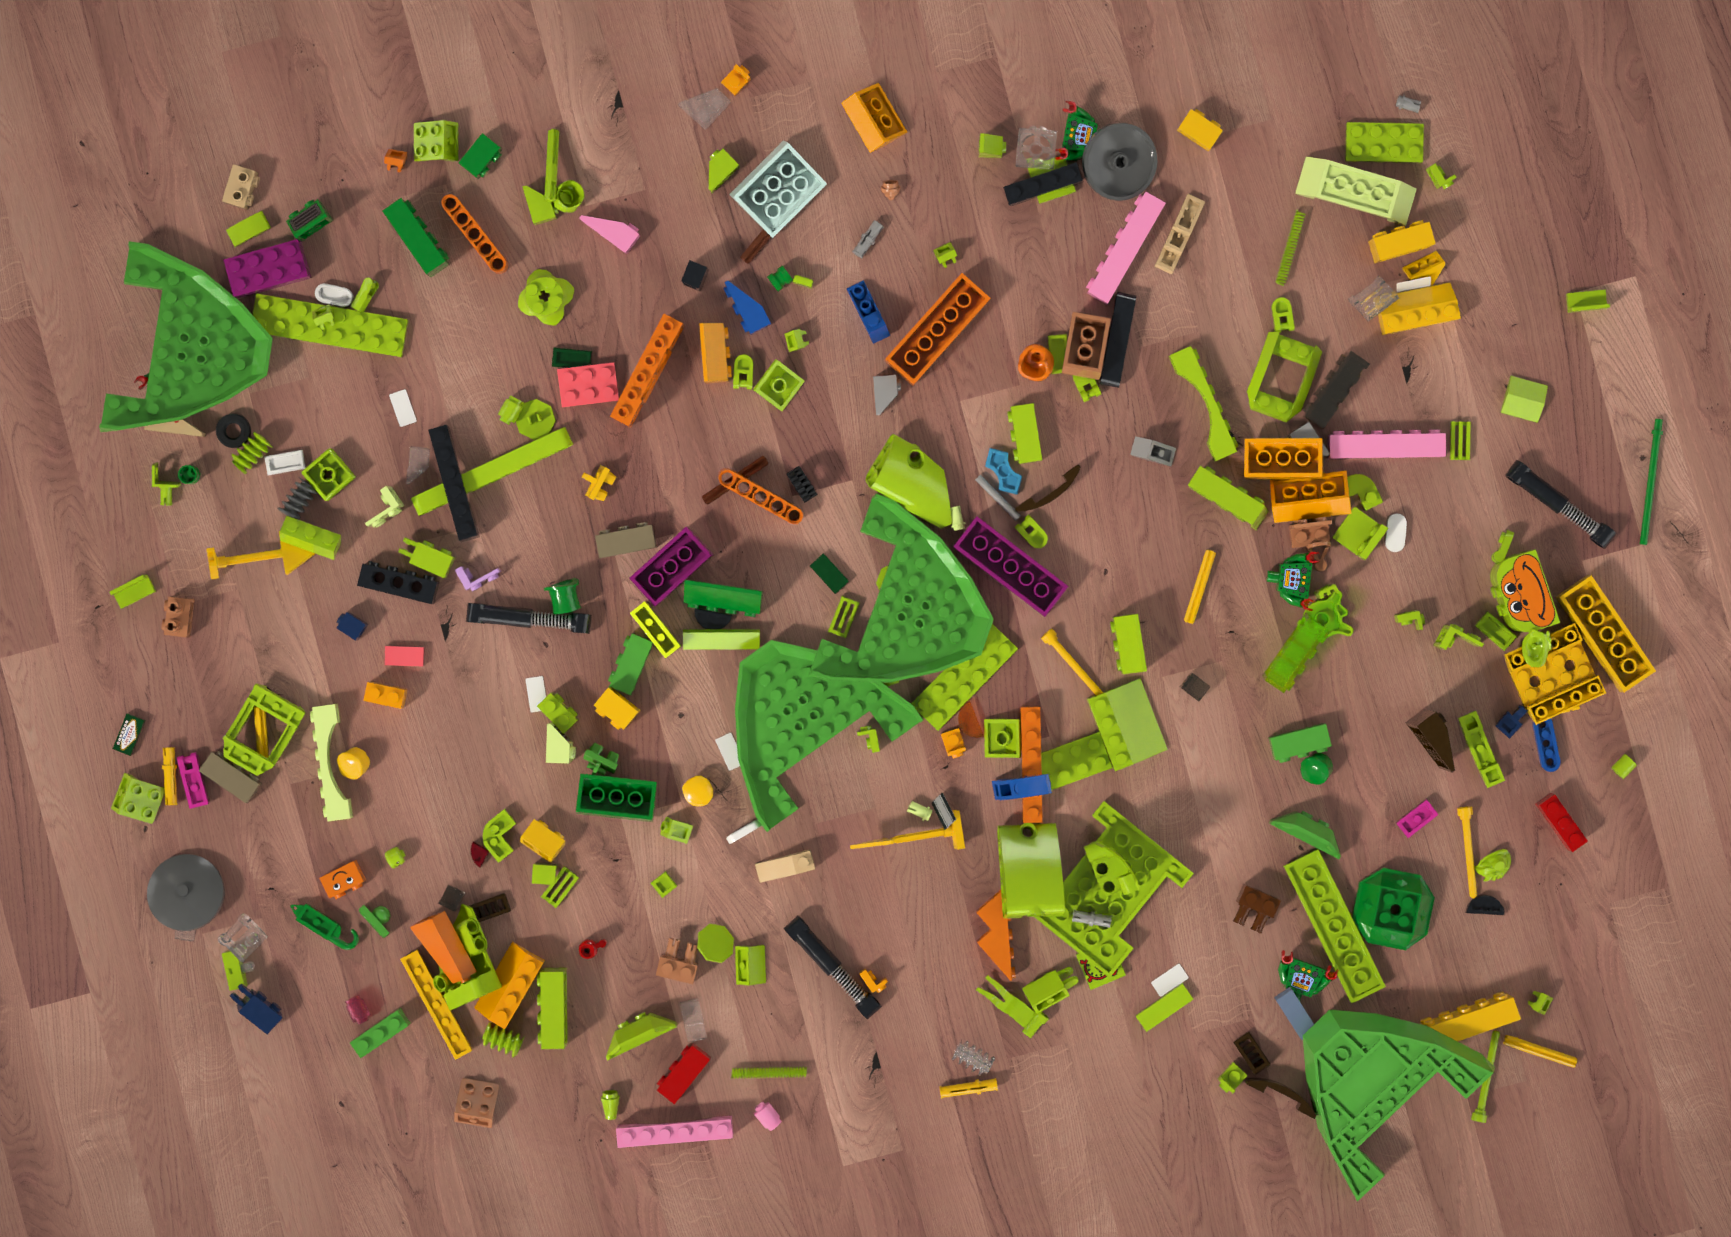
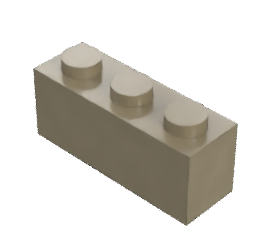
M643 522L636 524L637 528L629 529L628 525L618 527L616 532H610V529L599 531V535H595L599 558L657 548L653 525Z
M221 751L211 752L199 772L245 803L251 801L262 785L258 776L251 772L249 774L245 772L244 768L225 758L224 753Z

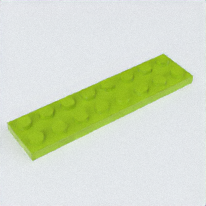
M256 294L253 316L269 335L401 358L403 356L408 319L368 312L361 313L356 310L330 306L333 311L334 326L327 321L323 323L325 329L322 330L320 325H315L312 311L326 305Z
M1319 849L1283 865L1335 972L1337 969L1339 970L1337 976L1350 1003L1352 1004L1385 988L1386 986Z

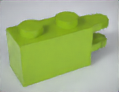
M404 537L403 541L408 545L415 546V550L411 553L404 548H399L398 552L410 557V564L442 578H447L455 559L451 555V551L445 548H441V550L433 548L435 544L426 540L422 543Z
M1066 967L1058 972L1056 970L1048 972L1040 979L1032 981L1022 988L1036 1014L1070 996L1067 989L1073 987L1079 980L1076 976L1067 978L1073 974L1074 970L1072 967Z

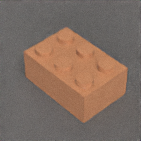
M1077 312L1072 313L1062 373L1100 380L1111 318Z

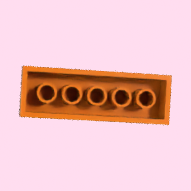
M961 273L884 361L914 386L991 298Z

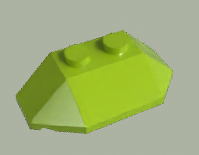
M643 1012L635 1016L636 1020L630 1023L626 1020L618 1024L606 1055L607 1061L677 1028L676 1021L653 1013L646 1015Z

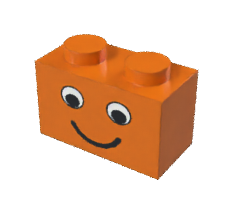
M357 860L319 878L329 899L332 897L338 899L346 895V890L352 888L354 891L362 887V882L366 881Z

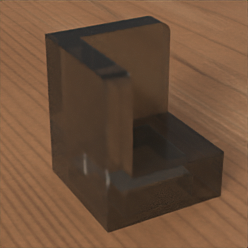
M1191 672L1180 685V688L1199 702L1210 686Z
M448 885L438 904L456 912L466 892Z

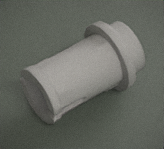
M1404 94L1403 96L1399 95L1396 102V107H1399L1400 110L1403 108L1418 113L1421 101L1407 98Z

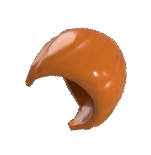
M1032 344L1027 346L1019 357L1018 371L1024 378L1032 381H1043L1053 371V355L1050 350L1041 345Z

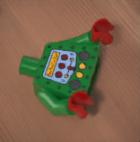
M1066 101L1069 104V109L1063 108V111L1071 114L1067 116L1062 148L1055 150L1059 151L1061 156L1055 157V159L1077 161L1082 159L1085 146L1092 135L1097 132L1098 124L1095 123V119L1086 110L1076 106L1075 102Z
M1319 552L1297 553L1286 558L1283 564H1279L1278 572L1267 571L1266 582L1277 583L1276 591L1280 592V597L1290 605L1313 611V609L1308 608V604L1310 602L1315 603V601L1308 599L1312 563L1320 562L1314 560V555L1320 554Z
M1284 950L1281 952L1282 959L1278 967L1280 982L1284 984L1285 989L1290 987L1299 1001L1302 995L1311 997L1318 994L1327 987L1331 980L1337 978L1339 970L1331 972V965L1327 967L1326 971L1319 966L1293 958V952L1289 956H1285Z

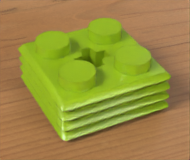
M328 448L301 472L325 501H329L356 478L354 473L331 448ZM326 470L333 472L332 479H325Z

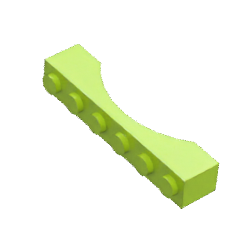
M1190 346L1169 355L1168 357L1175 373L1189 381L1199 391L1206 403L1210 419L1207 446L1214 462L1236 453L1238 443L1235 437H1231L1229 434L1230 425L1227 419L1223 420L1221 412H1223L1219 401L1215 402L1213 397L1215 395L1212 384L1208 385L1205 379L1208 375L1204 366L1200 367L1198 363L1200 357L1196 348L1192 349Z

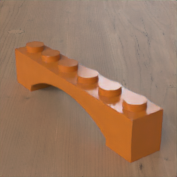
M1020 707L1022 777L1042 775L1040 707ZM1042 795L1022 798L1023 823H1043Z

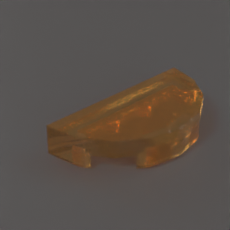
M969 701L959 711V726L968 736L975 738L984 737L972 704Z

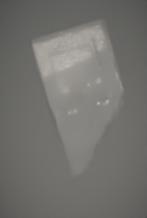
M410 447L406 484H410L428 469L430 448Z

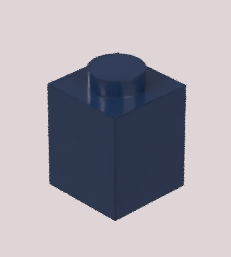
M350 612L342 613L336 622L338 623L336 628L355 641L359 640L369 625Z

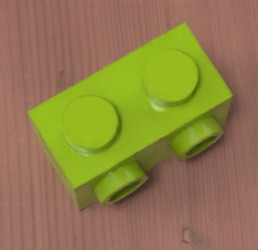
M551 692L537 707L564 734L579 720L576 717L578 713L571 706L568 708L563 703L565 700L558 693L554 694Z

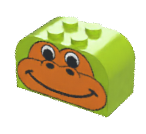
M1536 549L1526 550L1505 557L1501 562L1494 564L1490 573L1492 584L1490 590L1493 598H1496L1498 602L1496 606L1499 616L1503 617L1504 622L1509 628L1518 632H1531V629L1540 630L1560 623Z

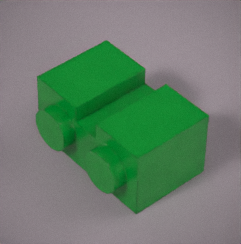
M482 133L458 163L477 179L480 177L484 178L490 170L488 168L491 162L496 163L502 154L500 152L502 149Z

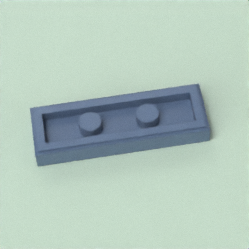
M1289 987L1274 998L1300 1039L1303 1040V1035L1314 1023L1293 990Z

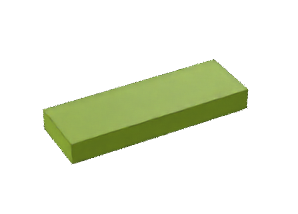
M1181 983L1135 1016L1147 1032L1194 999L1183 983Z

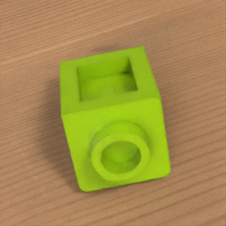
M1436 163L1425 169L1437 189L1443 187V189L1450 187L1454 184L1452 180L1457 178L1454 174L1445 180L1443 169L1440 166L1437 167Z
M1419 610L1394 615L1395 622L1401 623V626L1412 624V620H1415L1416 629L1423 630L1425 619L1423 613L1420 614Z
M871 725L860 727V731H857V736L869 734V738H866L867 748L872 749V753L880 752L876 728L872 729Z
M666 817L665 821L661 824L660 835L687 844L693 825Z
M1232 1062L1217 1079L1221 1082L1219 1086L1226 1093L1230 1091L1234 1094L1235 1089L1248 1075Z

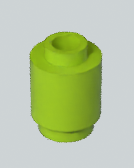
M510 395L508 399L506 398L498 413L501 416L499 420L508 425L511 422L515 424L523 409L522 405L524 402Z

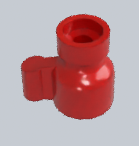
M585 939L579 945L580 956L585 959L595 957L598 949L605 947L607 941L601 939L596 943L593 939Z

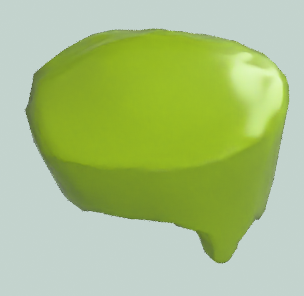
M574 180L562 182L556 187V200L553 201L555 207L562 212L572 213L576 211L585 197L584 190Z

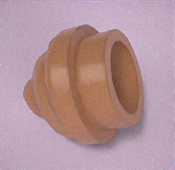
M896 180L883 181V186H881V192L891 201L900 191V185H898Z

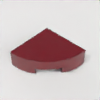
M473 841L471 857L474 863L481 868L489 851Z

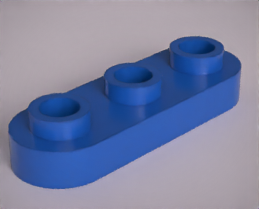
M1551 718L1544 721L1545 726L1543 728H1540L1539 724L1535 725L1532 722L1540 765L1545 771H1556L1560 767L1561 761ZM1547 739L1549 744L1544 747L1543 741ZM1551 758L1553 761L1551 765H1547L1546 763L1547 759Z

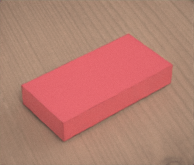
M385 646V665L424 666V647Z

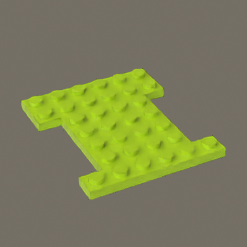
M1103 801L1092 815L1106 827L1096 842L1102 840L1104 845L1115 850L1123 857L1134 872L1141 890L1123 895V892L1109 896L1105 895L1100 889L1091 862H1089L1087 854H1085L1063 881L1064 914L1052 917L1036 916L1035 918L1110 978L1133 950V947L1119 936L1166 877L1183 888L1194 873ZM1100 863L1096 869L1098 873L1104 874L1108 867L1105 863ZM1111 881L1105 882L1103 889L1111 892L1114 889V883ZM1073 911L1089 913L1095 911V914L1111 915L1110 928L1072 922Z

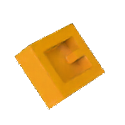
M735 64L733 70L721 81V84L736 96L751 80L750 72L743 65L739 67Z
M959 728L941 733L947 755H952L953 758L963 756V751H966Z
M864 968L859 972V975L872 993L875 991L879 993L887 987L886 983L888 980L886 977L875 983L877 978L871 970L867 971Z

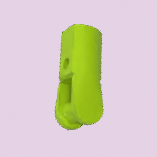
M369 277L365 278L351 307L361 313L364 312L373 295L378 290L379 283Z

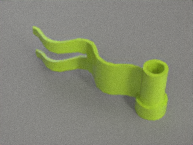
M989 975L985 978L997 989L1005 1002L979 987L976 989L998 1009L1011 1016L1024 1027L1022 1032L1029 1038H1032L1041 1025H1045L1049 1020L1045 1013L1040 1012L1036 1014L1023 1001L1010 994Z

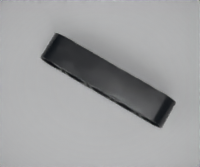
M1117 292L1100 385L1116 388L1120 386L1136 295Z

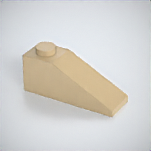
M185 419L179 420L178 423L172 421L144 427V430L200 437H205L206 433Z
M811 849L755 864L760 883L815 869Z

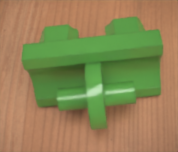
M594 743L589 750H586L583 759L589 762L587 768L593 770L592 775L599 773L604 776L606 770L613 774L615 773L619 754L610 751L607 758L600 756L603 747Z

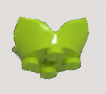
M537 269L528 277L526 287L519 295L518 307L524 314L536 316L542 323L556 326L564 316L565 305L570 303L573 298L574 287L567 280L556 278L547 270ZM543 292L550 294L546 302L540 299Z

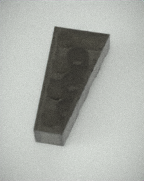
M1352 351L1339 356L1335 362L1337 364L1335 370L1328 372L1324 378L1327 380L1324 386L1320 385L1313 394L1316 396L1312 403L1309 401L1303 409L1305 412L1303 417L1320 429L1325 428L1338 410V405L1348 396L1349 389L1360 379L1362 370L1367 369L1370 363Z

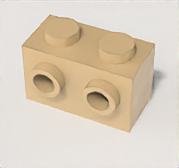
M233 164L222 202L248 210V207L252 206L254 201L253 190L259 184L260 177H258V173Z

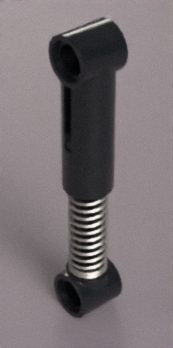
M1516 460L1505 474V477L1511 482L1525 489L1555 513L1562 512V515H1565L1568 519L1570 518V521L1573 520V523L1579 525L1578 527L1581 526V529L1589 533L1590 540L1599 547L1606 549L1617 534L1604 523L1598 524L1595 520L1592 521V518L1584 514V512L1581 513L1579 508L1568 502L1569 498L1533 473L1528 466L1519 460Z
M468 603L466 622L531 628L533 625L535 627L537 625L542 627L548 626L549 628L555 626V628L558 627L559 629L561 627L564 629L565 627V629H570L571 632L590 634L592 615L573 613L572 615L565 614L563 616L562 614L560 616V614L553 615L551 613L550 615V613L546 614V612L545 614L543 612L540 614L528 608Z
M797 915L784 927L786 933L803 948L827 976L832 975V978H835V981L837 980V983H840L839 986L842 985L844 991L846 990V993H849L848 996L851 995V998H854L855 1007L867 1020L882 1007L871 993H866L863 989H860L861 986L858 987L859 984H856V981L851 979L852 976L849 977L847 971L844 972L845 969H842L838 958L810 930L802 918Z

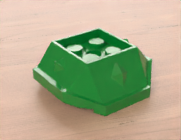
M1382 867L1359 881L1352 919L1368 943L1406 951L1428 934L1435 897L1421 875ZM1398 904V913L1391 914V906Z

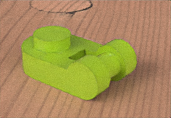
M1284 297L1275 299L1271 305L1274 331L1281 333L1282 330H1295L1290 301ZM1286 316L1287 322L1280 323L1279 317Z
M739 355L735 359L733 389H739V387H747L749 390L753 389V360L748 355ZM740 374H747V380H740Z
M1073 375V381L1083 402L1089 401V398L1102 395L1095 379ZM1090 383L1092 389L1085 391L1083 386Z
M1028 514L1024 518L1025 520L1021 524L1018 523L1014 528L1032 547L1042 548L1047 544V534ZM1031 525L1034 530L1028 534L1025 530Z
M1510 530L1501 532L1498 543H1501L1499 549L1491 556L1494 563L1505 559L1514 532Z

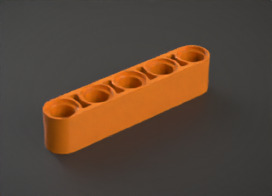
M448 194L444 196L442 207L489 268L497 274L504 273L508 268L507 260L455 195ZM455 199V207L452 209L447 208V201ZM462 214L468 216V220L464 224H460L458 221L459 216ZM474 229L480 232L477 239H471L470 233ZM486 244L491 245L492 248L489 254L482 253V247ZM496 260L503 261L501 269L497 270L494 268Z
M723 468L720 470L718 480L724 487L791 524H798L802 521L803 513L795 504L732 469ZM724 473H731V481H722V475ZM747 482L749 484L748 490L740 491L738 489L739 484ZM759 491H763L766 494L765 499L762 501L755 499V495ZM781 501L782 508L774 510L772 508L773 502ZM797 510L799 512L798 518L790 519V511Z

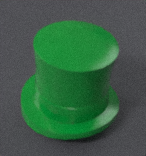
M579 579L564 580L544 588V591H549L553 614L569 613L581 608L576 592Z

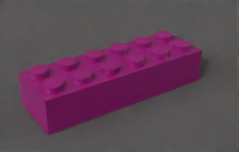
M977 516L953 546L1044 617H1046L1069 587Z

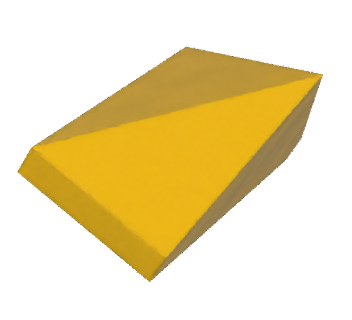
M1435 251L1402 269L1410 280L1431 277V286H1433L1445 266V261Z

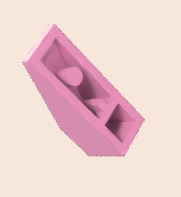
M581 215L579 218L625 254H628L640 237L637 233L639 229L631 223L627 226L622 222Z

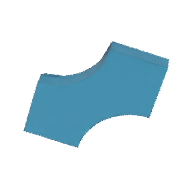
M990 448L985 467L991 469L997 475L999 490L1017 495L1022 476L1011 469L1008 462V452Z

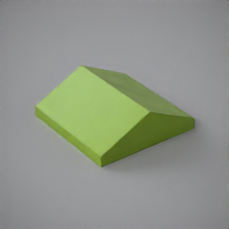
M775 359L753 390L780 411H783L805 381Z
M1510 376L1500 413L1538 423L1545 405L1548 386Z
M984 719L986 758H1021V719Z

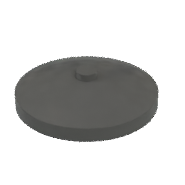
M1127 123L1106 125L1095 132L1085 146L1082 157L1083 173L1089 186L1100 196L1117 201L1132 199L1146 190L1155 176L1157 169L1155 145L1149 135L1137 126Z
M192 854L177 855L165 860L155 869L147 887V901L154 917L163 925L177 931H193L210 923L219 913L225 896L224 882L217 868L208 860Z

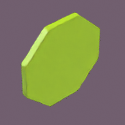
M538 399L523 403V409L516 420L519 433L533 440L550 434L556 422L551 406Z
M708 924L698 932L697 948L707 961L723 963L733 954L734 938L725 926Z

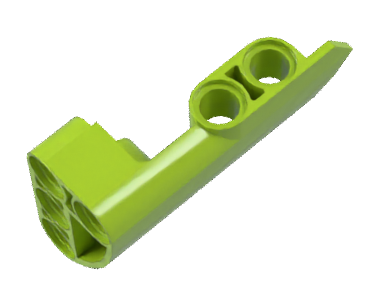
M1102 840L1094 841L1084 846L1102 893L1109 896L1123 892V895L1141 890L1134 872L1115 850L1104 845ZM1100 863H1105L1108 867L1104 874L1097 872L1096 868ZM1107 881L1114 883V889L1111 892L1103 889V885Z
M461 904L453 927L477 972L471 975V980L462 984L460 981L453 984L439 966L440 974L434 977L433 984L439 992L445 991L443 997L450 1011L502 987L486 951L488 947L487 940L473 908L465 904Z

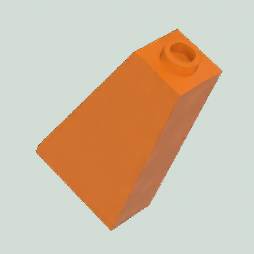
M445 911L424 918L410 927L453 984L459 981L462 984L472 979L471 975L477 971Z

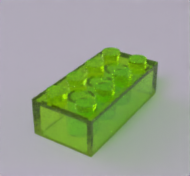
M1305 613L1263 673L1264 680L1282 693H1285L1286 690L1290 691L1295 684L1294 678L1297 674L1301 675L1305 670L1306 665L1304 664L1308 658L1312 659L1315 656L1317 645L1323 643L1328 637L1327 627L1308 613Z

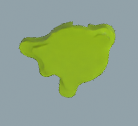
M1332 592L1327 599L1311 603L1308 608L1313 609V611H1304L1302 618L1297 622V628L1317 638H1327L1334 634L1351 636L1354 631L1353 628L1342 621V618L1348 615V610L1341 605L1342 592Z

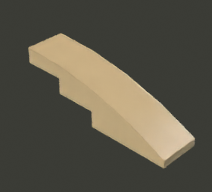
M1187 194L1154 267L1169 274L1174 272L1205 201Z

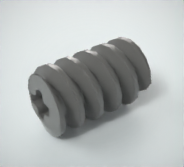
M300 478L301 483H294L297 489H290L293 496L286 495L289 501L281 502L284 508H277L286 516L295 519L301 518L298 512H305L302 505L309 506L306 499H314L311 493H318L309 482Z

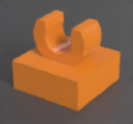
M388 149L384 158V163L388 164L387 170L390 171L392 165L398 167L397 172L400 173L407 160L408 152Z

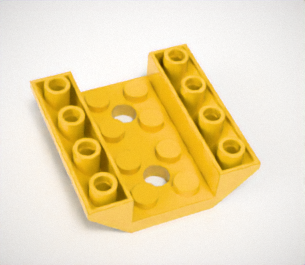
M1575 623L1550 634L1552 647L1548 652L1545 664L1539 668L1531 667L1525 662L1522 647L1504 654L1508 672L1525 709L1535 725L1606 694L1599 676L1595 675L1581 644L1583 640ZM1567 660L1574 662V668L1571 671H1567L1564 667ZM1532 676L1539 678V684L1535 687L1529 683Z

